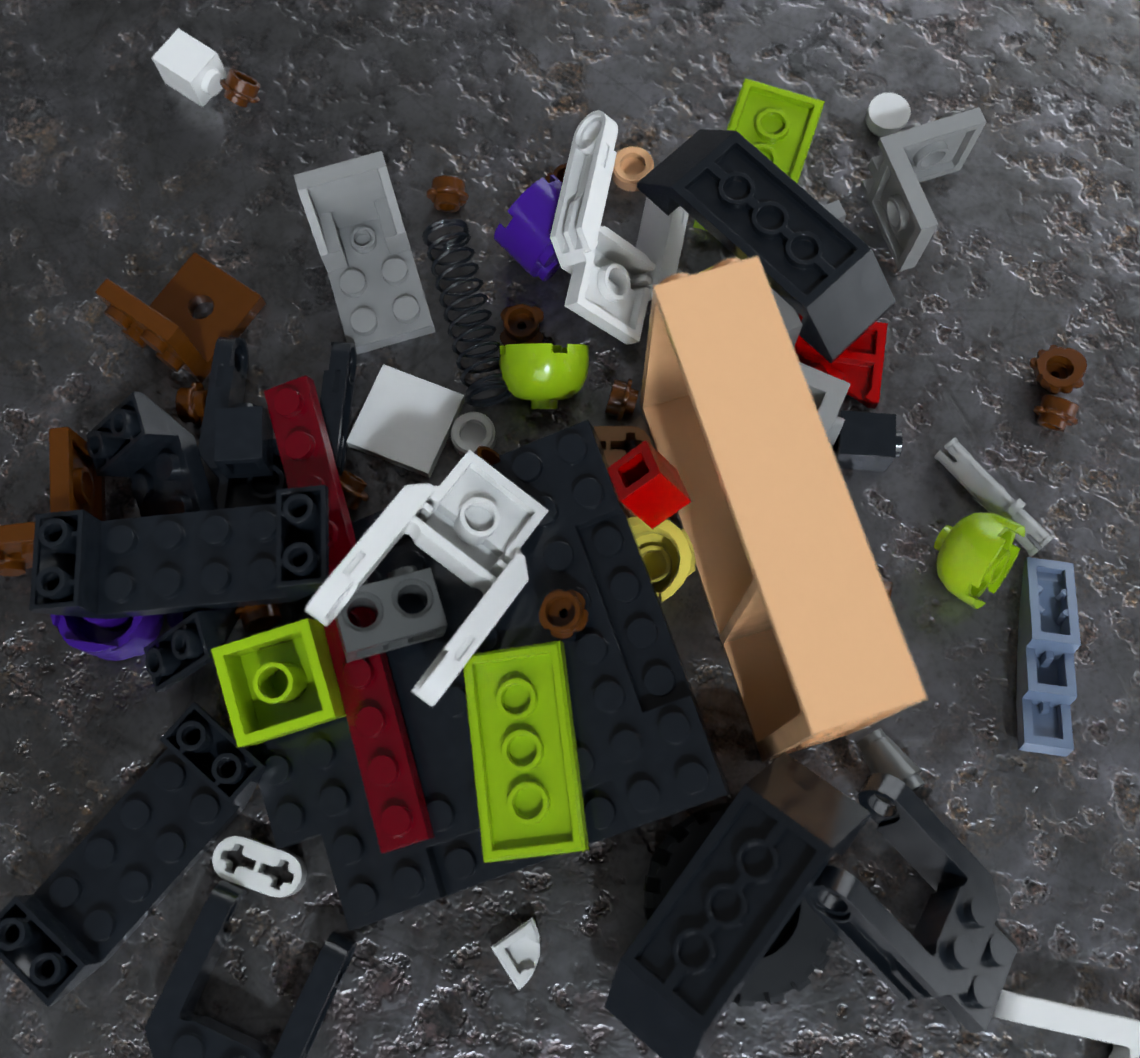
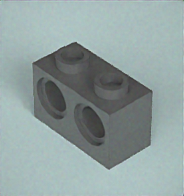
M416 566L396 569L388 574V579L369 584L367 579L335 617L347 663L442 637L447 628V621L431 568L418 571ZM405 595H416L423 600L425 609L417 614H408L399 607L398 600ZM365 607L372 610L377 619L371 626L360 628L354 626L349 621L348 616L354 609Z

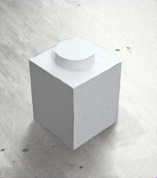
M179 28L152 57L164 82L201 107H204L223 88L220 85V80L226 78L227 73L217 52Z

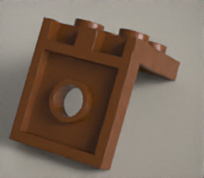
M195 252L150 306L108 278L95 291L108 307L104 314L123 328L121 333L142 349L146 345L157 351L155 356L169 368L178 372L182 367L201 383L211 372L217 339L219 337L239 338L266 304L261 295ZM205 302L214 304L213 311L208 317L203 319L193 317V312L199 304Z
M68 426L50 428V513L83 509L99 520L106 521L105 476H97L93 459L88 454L87 442ZM35 521L0 526L1 576L23 575L26 573V568H32Z

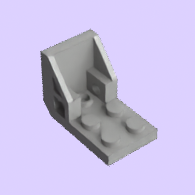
M382 151L295 174L294 179L320 257L328 272L346 340L349 343L355 344L357 355L435 333L434 324Z

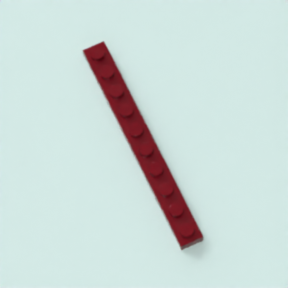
M304 375L265 390L264 394L288 488L326 485L328 487L330 576L357 542L314 380ZM365 607L354 609L348 616L349 621L354 626L360 628L371 626L377 619L375 613ZM334 619L327 627L324 625L323 627L381 853H387L435 838L386 652L347 663Z

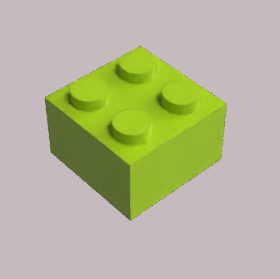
M306 618L211 649L238 748L260 744L346 716L323 624L316 619Z

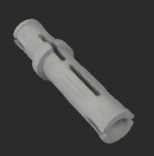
M956 437L944 446L945 449L943 451L939 450L934 456L989 513L1007 517L1025 527V537L1016 534L1015 540L1028 552L1030 557L1034 556L1055 538L1024 509L1027 504L1021 498L1016 501L959 443Z

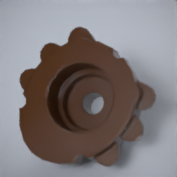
M1051 345L1047 351L1044 349L1039 350L1037 358L1030 360V366L1034 370L1037 382H1040V386L1049 391L1050 394L1055 395L1060 392L1069 394L1073 391V388L1079 389L1084 385L1082 378L1086 373L1087 361L1084 355L1075 349H1063L1062 347Z

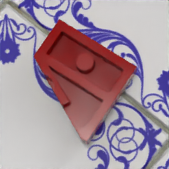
M798 313V317L802 322L803 316ZM875 322L832 363L828 362L800 335L798 336L794 345V351L800 363L851 383L847 394L866 407L875 409L879 404L888 323Z

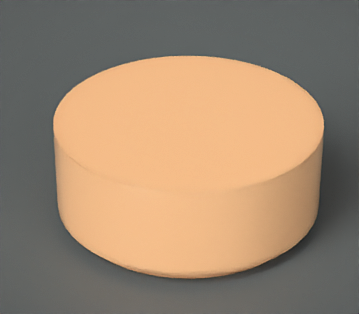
M635 146L626 147L618 151L612 173L614 183L625 191H640L637 188V183L654 169L651 155L646 150Z

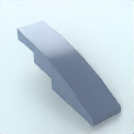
M1026 557L1024 560L1019 607L1016 696L1018 750L1067 757L1074 750L1070 705L1077 698L1074 653L1081 646L1074 563Z

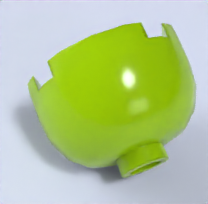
M553 343L507 344L499 346L501 378L505 381L508 387L507 390L516 398L531 400V409H558V400L573 397L582 389L587 379L589 346L567 344V347H562L561 345H553Z
M973 513L963 517L954 527L950 525L944 526L935 540L934 549L939 551L936 560L937 574L947 591L975 609L981 608L986 604L979 597L987 587L989 592L995 594L1003 583L1021 549L1013 544L1015 535L1018 534L1025 537V527L995 513Z

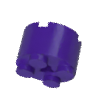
M554 174L550 175L549 183L544 178H541L525 190L507 211L513 217L508 226L505 228L499 223L494 233V240L532 277L538 276L543 282L550 279L560 267L550 239L562 182Z
M50 614L53 625L57 626L59 633L63 637L62 639L68 645L104 660L119 661L145 654L144 647L153 642L159 635L164 623L165 614L115 619Z

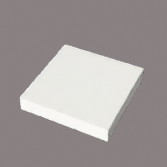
M383 364L346 442L351 448L430 478L450 436L452 425L458 418L465 403V397L463 394Z

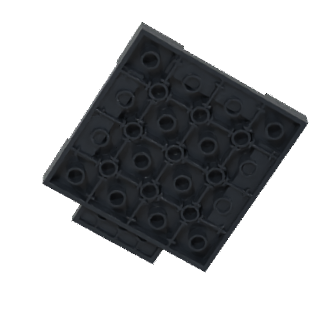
M587 419L500 455L501 462L491 466L549 511L521 547V554L525 556L528 582L474 654L555 641L564 642L588 844L599 842L731 794L624 505L620 502L607 468L609 465L594 427ZM384 510L352 522L356 542L363 537ZM404 534L367 579L369 584L388 579L390 572L406 566H416L418 571L431 568L447 621L444 636L386 652L435 838L391 852L381 853L346 716L249 746L250 752L266 766L259 780V786L277 850L285 849L322 835L349 931L565 854L484 863L464 669L460 671L433 707L411 692L422 675L483 597V592L478 588L470 587L415 545L414 540L408 534ZM556 589H562L566 592L572 589L579 592L586 601L584 608L589 613L586 626L581 631L573 632V636L566 639L554 637L551 634V630L543 628L539 620V610L544 598L548 593ZM315 592L296 602L282 603V608L280 609L282 621L263 632L306 618L315 619L305 611ZM405 595L398 600L399 607L408 614H417L425 609L423 600L416 595ZM562 609L560 611V617L566 618L568 616V610Z

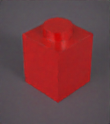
M646 440L607 468L620 502L652 529L692 502L677 469Z

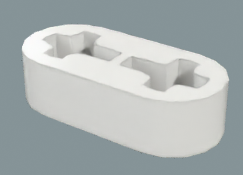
M232 836L225 838L217 845L213 853V867L218 876L226 881L271 897L281 898L294 895L302 889L306 882V864L300 856L284 849L277 850V847L250 837ZM242 845L244 846L242 855L255 860L256 864L254 868L239 866L233 872V862L227 859V854L229 851H238ZM285 861H288V871L294 874V879L292 882L283 883L278 888L276 886L278 878L264 872L266 864L270 866H283Z

